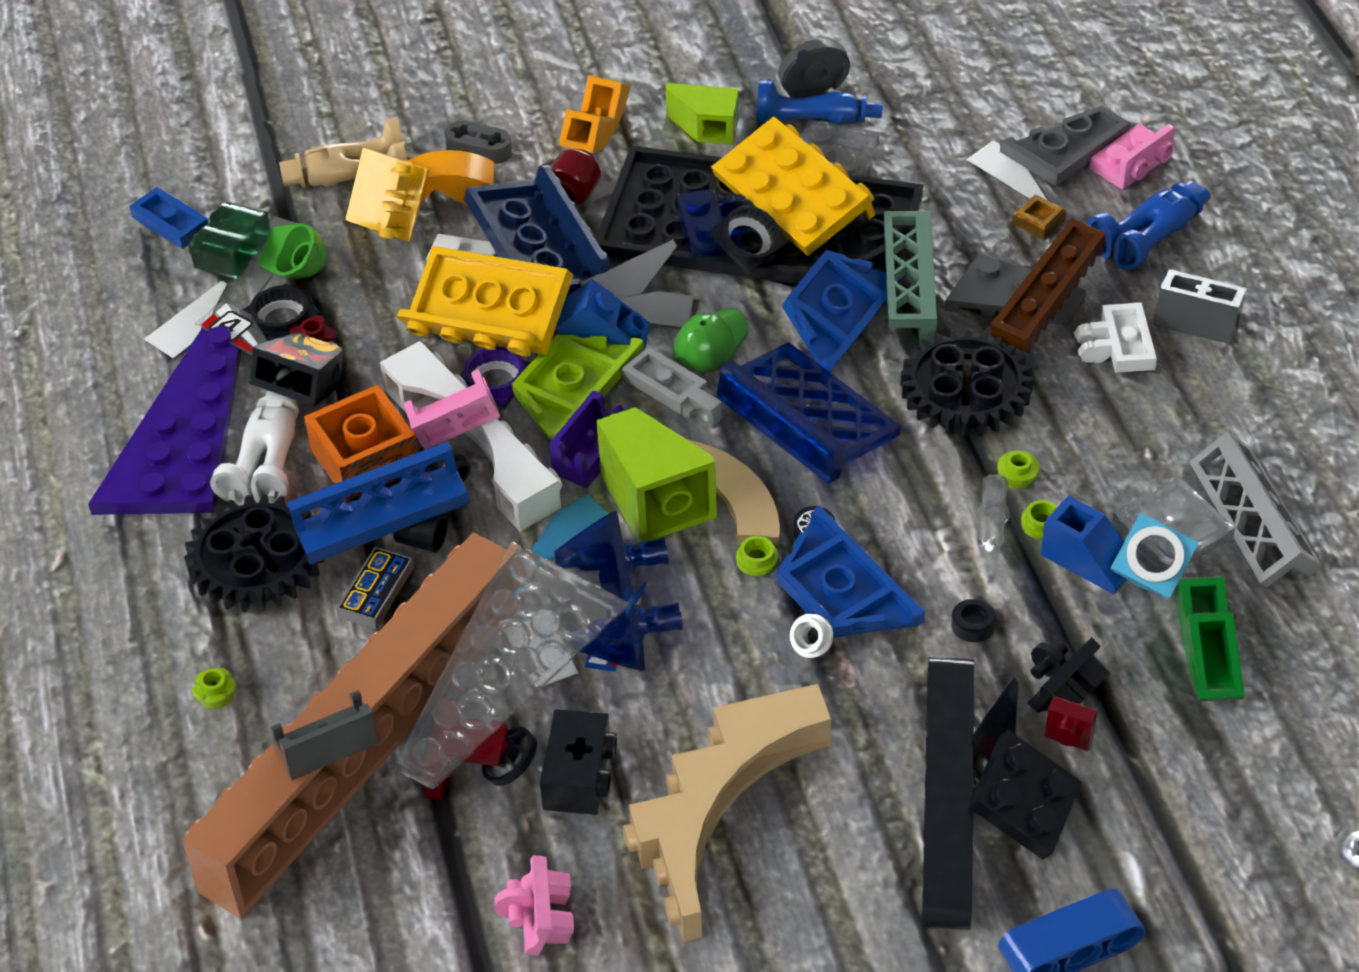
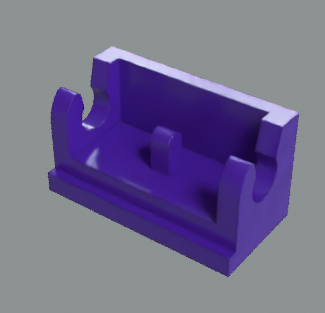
M596 391L590 393L549 443L552 469L555 470L559 477L584 488H588L601 472L597 420L612 415L604 407L605 400L603 394ZM617 404L612 413H619L624 411L620 404Z

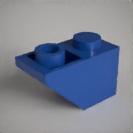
M592 279L566 297L555 329L563 335H576L582 338L605 336L607 337V344L630 345L631 338H640L644 340L645 350L650 323L642 315L615 297L612 292L606 290Z
M1068 495L1045 521L1041 555L1114 595L1127 581V578L1110 570L1124 543L1105 514Z

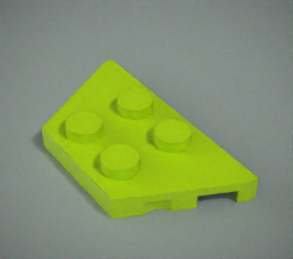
M557 334L551 340L547 355L538 354L512 383L513 395L551 441L592 391L603 394V397L606 396L622 377L621 368L644 351V340L631 338L630 345L607 344V337L605 336L582 338L576 335Z

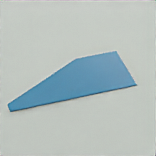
M587 493L555 513L517 572L524 576L612 523L615 519Z

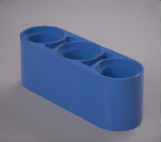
M1108 889L1011 929L1000 939L998 949L1012 972H1077L1131 949L1143 938L1145 928L1121 891L1118 889Z

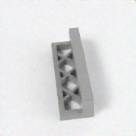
M1227 431L1189 461L1260 584L1267 588L1294 567L1308 577L1323 567L1251 448L1246 443ZM1223 454L1226 460L1222 475H1210L1206 466ZM1230 485L1243 487L1239 506L1227 505L1226 503ZM1248 515L1260 516L1262 519L1257 537L1246 536L1244 533ZM1266 546L1279 547L1284 557L1266 570L1262 564Z

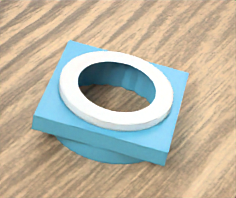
M1140 512L1110 570L1127 578L1137 587L1152 591L1169 600L1199 542ZM1150 535H1160L1172 543L1175 549V560L1168 570L1161 573H1152L1140 566L1136 558V548L1143 538Z

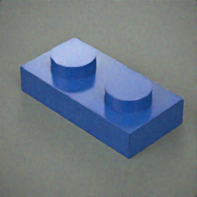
M156 187L129 206L132 218L181 249H184L210 230L207 217L159 187Z

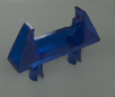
M614 511L602 517L554 551L556 572L576 568L580 571L599 570L598 577L606 618L592 621L588 626L569 627L570 649L617 665L642 671L645 670L644 635L651 632L683 630L679 602L656 606L652 609H640V605L635 604L629 574L631 569L637 566L647 567L669 564L665 537L640 541L637 544L627 543L626 539H622L617 511Z

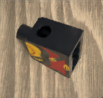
M293 333L255 345L252 352L249 384L315 407L339 387L344 351L333 341L324 342L300 333Z

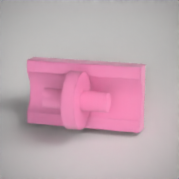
M533 855L530 860L531 872L523 876L521 881L512 879L507 882V889L499 892L494 897V910L499 916L508 918L511 927H521L523 925L525 955L539 956L545 943H568L574 932V919L571 912L555 911L550 908V903L566 904L571 889L570 873L548 870L547 857Z

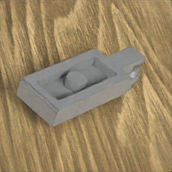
M651 347L645 349L621 368V376L624 381L678 414H683L687 418L694 415L697 421L709 427L715 426L723 419L721 411L722 401L713 396L714 393L708 388L707 381Z

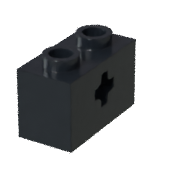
M554 710L540 780L543 810L598 815L600 798H608L610 792L611 771L606 770L607 760H615L617 752V733L610 732L609 714Z

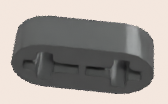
M456 121L446 127L447 150L474 153L494 161V164L503 163L512 156L511 136L506 130L470 121Z

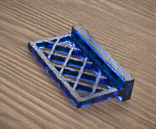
M790 342L741 366L731 360L720 367L716 397L828 484L840 478L844 465L900 435V424ZM788 358L799 368L776 366V363ZM753 375L770 377V383L761 382ZM775 379L798 380V386L777 384ZM804 381L820 382L826 389L805 387ZM781 396L798 398V404L789 403ZM803 399L826 401V407L803 405ZM832 402L848 403L855 410L832 408ZM810 418L826 419V425H817ZM832 420L855 422V429L832 426ZM861 423L877 425L881 430H862ZM837 439L855 441V444L846 448Z

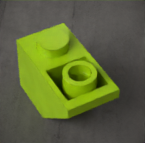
M666 83L667 117L697 142L734 145L739 121V88Z

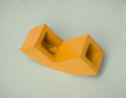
M588 75L581 111L566 109L559 145L585 150L590 153L602 150L610 141L620 122L631 84Z
M454 150L434 151L418 155L406 161L429 169L421 203L436 189L468 207L464 200L467 187L494 184V161L474 153Z

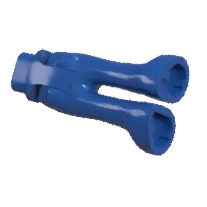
M760 79L757 123H766L774 116L779 121L819 119L839 125L864 123L865 117L882 118L883 103L866 102L867 95H862V99H856L850 93L836 91L804 98L785 97L778 94L776 85L772 80Z
M1189 181L1186 184L1176 183L1171 188L1161 190L1149 197L1119 222H1116L1110 214L1102 212L1091 217L1087 221V225L1106 233L1105 245L1101 256L1108 259L1114 254L1115 264L1119 268L1131 270L1147 260L1149 251L1162 239L1174 231L1185 228L1188 221L1203 210V204L1210 200L1211 195L1206 188L1194 181Z

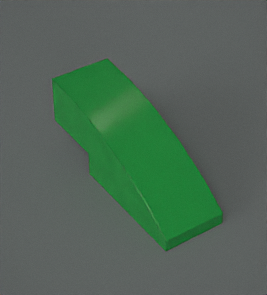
M1224 577L1180 579L1174 591L1186 660L1198 702L1244 699L1245 693L1233 612H1229Z

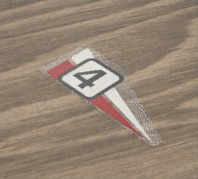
M225 300L221 301L195 323V325L206 331L216 326L227 327L231 332V341L229 343L252 355L253 346L268 342L257 323L252 319L251 314Z

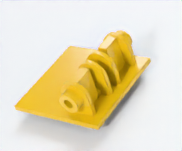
M363 148L345 220L378 231L380 237L387 239L395 237L411 242L429 169Z

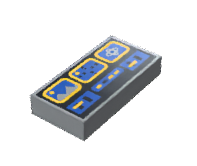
M374 547L337 606L338 618L377 630L413 571V558Z

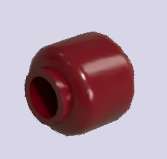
M563 150L551 166V170L560 179L563 189L574 203H584L591 196L601 178L599 164L593 155L585 150Z

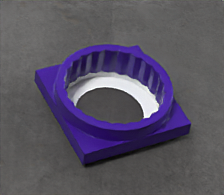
M496 347L495 350L482 348L467 359L460 376L465 381L467 387L475 384L471 372L478 369L481 375L492 369H502L509 372L513 377L512 381L500 386H489L495 404L505 408L515 397L513 395L512 383L528 367L530 362L523 360L519 355L510 352L505 347Z

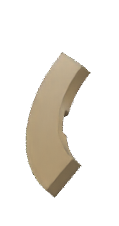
M688 440L712 455L715 460L716 493L726 502V508L734 519L737 529V545H741L748 537L764 536L771 540L775 547H779L780 524L778 512L771 494L761 479L749 467L728 453L700 442Z

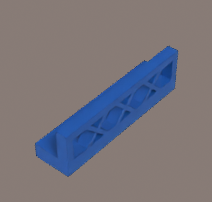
M447 441L287 502L307 559L310 564L469 504L470 501L468 492L457 472L452 449ZM444 460L445 467L429 473L423 472L428 465ZM398 476L403 477L398 485L390 488L384 487L388 480ZM356 492L363 493L356 501L344 502L348 495ZM316 507L323 508L319 515L302 520L301 513Z

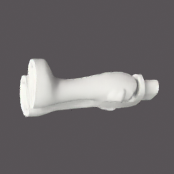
M267 391L266 396L258 400L257 406L245 427L236 465L221 463L214 470L210 484L217 496L226 502L233 500L238 506L244 505L247 495L251 497L253 494L255 502L259 503L263 494H267L269 503L272 504L280 496L284 498L287 496L289 480L283 470L291 442L296 433L295 425L299 412L298 405L296 404L297 400L271 391ZM267 451L263 465L257 468L260 456Z

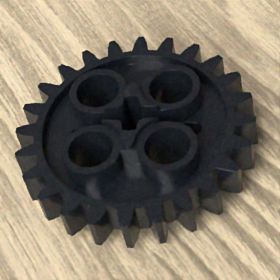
M971 329L966 330L964 337H959L955 330H950V337L947 339L936 333L934 344L923 339L921 340V350L912 348L910 350V359H904L900 386L902 387L901 397L902 399H907L908 410L917 409L916 419L918 421L930 417L929 428L931 429L939 424H944L945 434H949L955 427L960 428L962 437H966L968 430L974 428L979 436H983L984 427L989 426L993 431L999 432L1000 421L1011 426L1014 415L1023 416L1024 406H1029L1032 394L1031 365H1025L1026 356L1024 354L1015 355L1016 346L1014 344L1002 347L1003 337L999 336L993 341L987 340L988 334L986 331L977 338L973 337ZM964 359L971 360L968 406L962 405Z
M263 494L259 503H253L250 495H247L244 505L238 506L235 501L229 500V510L223 511L218 507L213 508L215 518L201 517L202 529H192L190 532L193 541L185 543L187 555L184 556L191 584H196L200 596L208 593L211 604H215L223 599L225 610H229L238 602L241 604L242 612H247L251 603H257L259 610L264 611L266 601L270 600L280 607L282 606L281 596L286 594L296 599L298 597L297 586L303 588L311 587L309 576H319L318 564L325 561L323 559L313 564L309 563L297 536L289 508L286 507L284 497L280 496L272 504L269 503L267 494ZM311 512L301 513L302 520L311 518Z

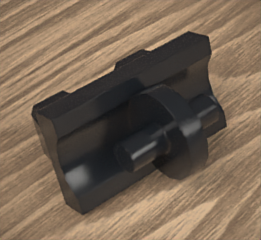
M1091 637L1066 661L1064 655L1068 652V648L1064 643L1059 642L1055 646L1044 642L1039 643L1031 652L1035 666L1030 671L1036 679H1041L1044 675L1050 678L1027 704L1036 712L1044 705L1049 708L1054 696L1081 704L1084 698L1067 682L1073 678L1084 690L1091 694L1110 674L1109 671L1094 656L1101 646Z

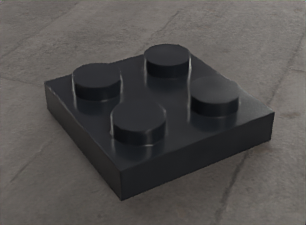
M1007 730L998 737L968 808L1043 860L1053 854L1082 781Z

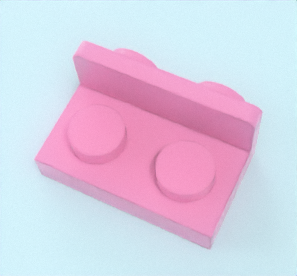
M1138 123L1090 157L1089 169L1124 190L1136 180L1143 179L1150 170L1160 163H1165L1172 156L1175 149V128L1168 124L1155 133Z

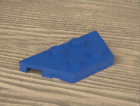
M828 250L821 255L782 305V308L818 366L827 376L887 301L886 272L872 269L873 262L862 259H849L843 254ZM905 276L896 282L900 284Z
M821 506L816 507L811 514V521L804 533L800 532L795 540L792 553L785 557L777 570L776 582L807 614H818L827 619L833 630V638L919 626L924 623L925 611Z

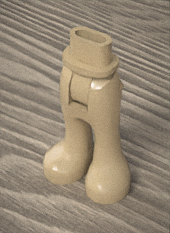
M398 116L385 120L382 135L376 139L365 142L317 146L306 150L303 158H300L299 153H294L295 159L279 162L284 187L301 184V188H311V186L320 185L329 188L339 182L354 180L363 148L407 161Z

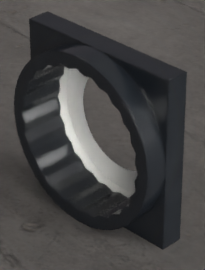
M750 200L732 210L725 219L714 226L708 233L747 275L788 242V239L779 231L775 220L767 212L757 208ZM741 225L754 228L762 238V249L758 254L741 250L731 240V231Z
M286 283L261 291L254 297L249 306L239 311L240 315L253 321L252 327L269 341L290 335L289 331L292 326L300 325L311 316H322L321 311L308 301L306 295L301 290L291 287ZM278 308H290L298 313L295 319L284 323L275 324L264 321L269 312Z

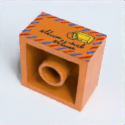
M378 384L304 416L310 450L334 484L418 453L414 432ZM398 476L393 479H390L387 481V483L392 482L400 477ZM353 493L351 495H348L345 500L347 502L353 498L362 495L363 493Z

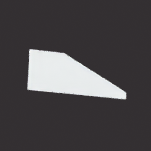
M994 140L966 159L1028 198L1036 194L1046 199L1029 170L1000 152V144Z

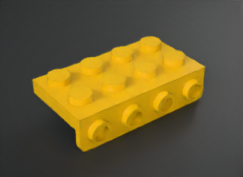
M774 116L711 166L714 175L744 202L750 200L757 208L767 212L775 220L779 231L807 256L816 251L859 214L867 220L875 216L872 206L874 197L864 184L858 183L856 185L850 180L849 175L840 164L834 163L832 165L826 160L823 152L814 143L808 145L802 140L795 127L791 124L785 126Z
M432 246L410 310L399 309L397 318L407 325L406 330L409 333L426 338L431 333L437 334L442 339L455 344H461L462 340H468L487 350H495L496 346L507 348V350L516 355L529 357L531 353L547 355L574 275L565 268Z

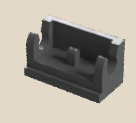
M1169 269L1160 287L1153 325L1231 344L1236 326L1238 327L1247 288Z
M359 690L349 694L351 707L283 735L280 723L270 727L274 748L291 781L379 744L373 712L368 703L363 705Z

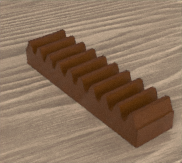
M1071 218L991 323V336L994 338L1003 337V342L1009 345L1014 344L1016 348L1029 353L1032 342H1037L1041 330L1045 332L1049 319L1053 321L1056 310L1062 309L1064 299L1070 298L1073 287L1077 288L1080 278H1085L1088 267L1094 266L1096 256L1100 257L1102 255L1106 233Z

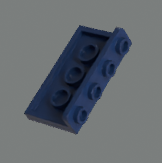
M549 165L539 166L535 180L467 187L464 200L498 257L568 269L574 276L567 296L582 287L580 282L595 275L605 273L610 269L608 255L599 246L592 230L580 216L575 203L570 200L561 185L560 179L555 176Z

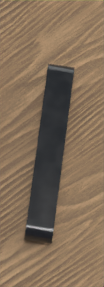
M928 658L922 893L923 928L971 930L973 811L968 808V805L973 796V740L971 736L974 733V659Z

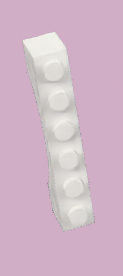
M421 341L380 362L384 391L405 412L403 403L412 400L414 407H417L419 410L468 388L463 378L459 374L454 375L445 366L441 356L437 352L432 353ZM496 418L465 432L469 438L479 445L493 467L497 508L520 532L561 509L560 490L562 489V483L558 474L551 467L546 468L537 459L530 445L527 443L522 444L514 436L511 427L506 421H499Z

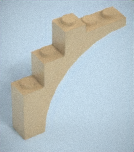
M818 684L713 707L714 726L707 727L710 747L671 755L672 774L666 775L669 795L629 804L630 824L623 825L628 852L637 851L641 868L653 867L658 886H667L670 897L664 898L668 921L670 926L679 925L683 942L702 938V918L697 892V878L706 844L721 816L744 790L767 772L798 756L831 746V717Z

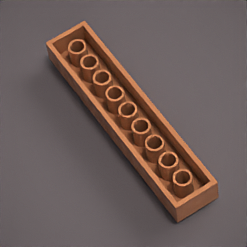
M473 532L461 545H457L452 549L448 559L435 573L429 574L424 579L420 589L407 602H403L398 606L393 617L385 626L369 637L365 647L351 661L342 665L337 676L323 691L316 693L311 698L307 708L293 723H288L283 728L284 735L351 707L349 694L359 690L363 705L368 703L373 712L379 744L292 781L272 744L263 754L256 756L252 760L248 770L233 786L226 788L221 793L217 803L202 819L192 823L182 842L199 894L240 919L249 911L437 704L440 698L447 693L522 610L515 553Z

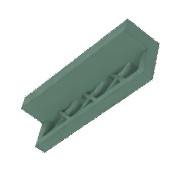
M884 211L888 328H918L919 348H921V340L923 339L934 344L937 311L931 212ZM893 225H914V229L903 235L895 230ZM905 248L913 253L914 257L905 262L895 254ZM907 275L916 281V284L906 289L896 281ZM908 302L917 308V314H897L896 310Z

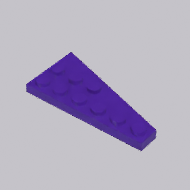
M216 326L210 330L204 327L201 328L89 501L88 506L91 515L214 513L213 508L216 507L218 496L213 492L210 480L214 470L224 462L242 353L241 347L230 342L231 332L227 327Z

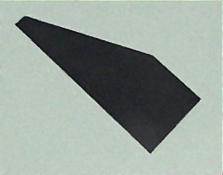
M1012 676L971 736L987 761L1000 735L1007 730L1016 734L1018 681L1014 676Z

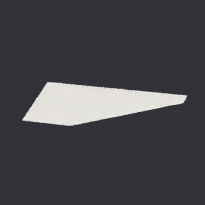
M220 281L144 340L170 357H176L192 344L203 327L201 324L212 315L227 283Z

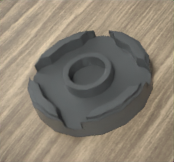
M826 38L814 39L798 45L785 56L780 64L778 77L783 89L786 90L790 97H812L825 94L824 91L831 87L834 90L838 88L848 76L851 64L844 46L836 40Z

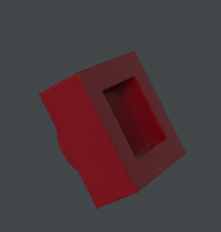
M1054 696L1048 708L1045 737L1056 740L1065 746H1074L1088 751L1094 738L1098 710Z

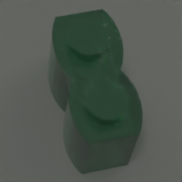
M228 201L220 205L217 210L211 213L208 225L194 234L190 240L189 253L192 256L194 268L231 279L238 278L248 267L252 256L257 254L268 240L271 231L268 212Z

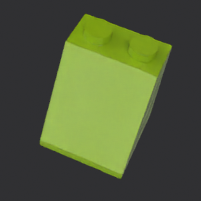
M636 407L597 420L601 478L640 545L717 518L716 464L712 455Z

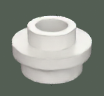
M805 614L793 623L790 630V641L794 650L801 656L808 658L820 657L832 645L833 630L828 620L823 616ZM812 628L818 631V640L814 644L808 640V632Z

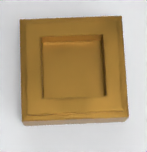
M1035 194L1013 214L1012 224L1044 240L1065 220L1066 209Z

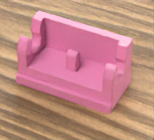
M479 369L471 372L475 382L474 385L419 410L417 407H414L412 400L403 403L410 426L425 450L500 417L489 386Z

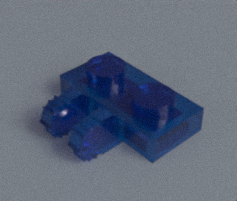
M714 189L676 195V206L692 257L724 251L708 233L714 226L725 219L732 210L740 207L747 201L745 195H728L719 202L717 201ZM746 225L737 226L731 231L730 235L749 231L752 227Z

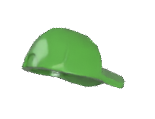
M298 223L275 226L269 233L265 249L258 260V265L284 278L305 279L312 277L324 268L327 251L318 232L307 224Z
M734 308L723 309L713 314L699 313L692 316L682 326L674 340L673 355L677 362L680 361L683 365L695 371L708 372L716 370L730 360L748 335L747 320L743 313Z

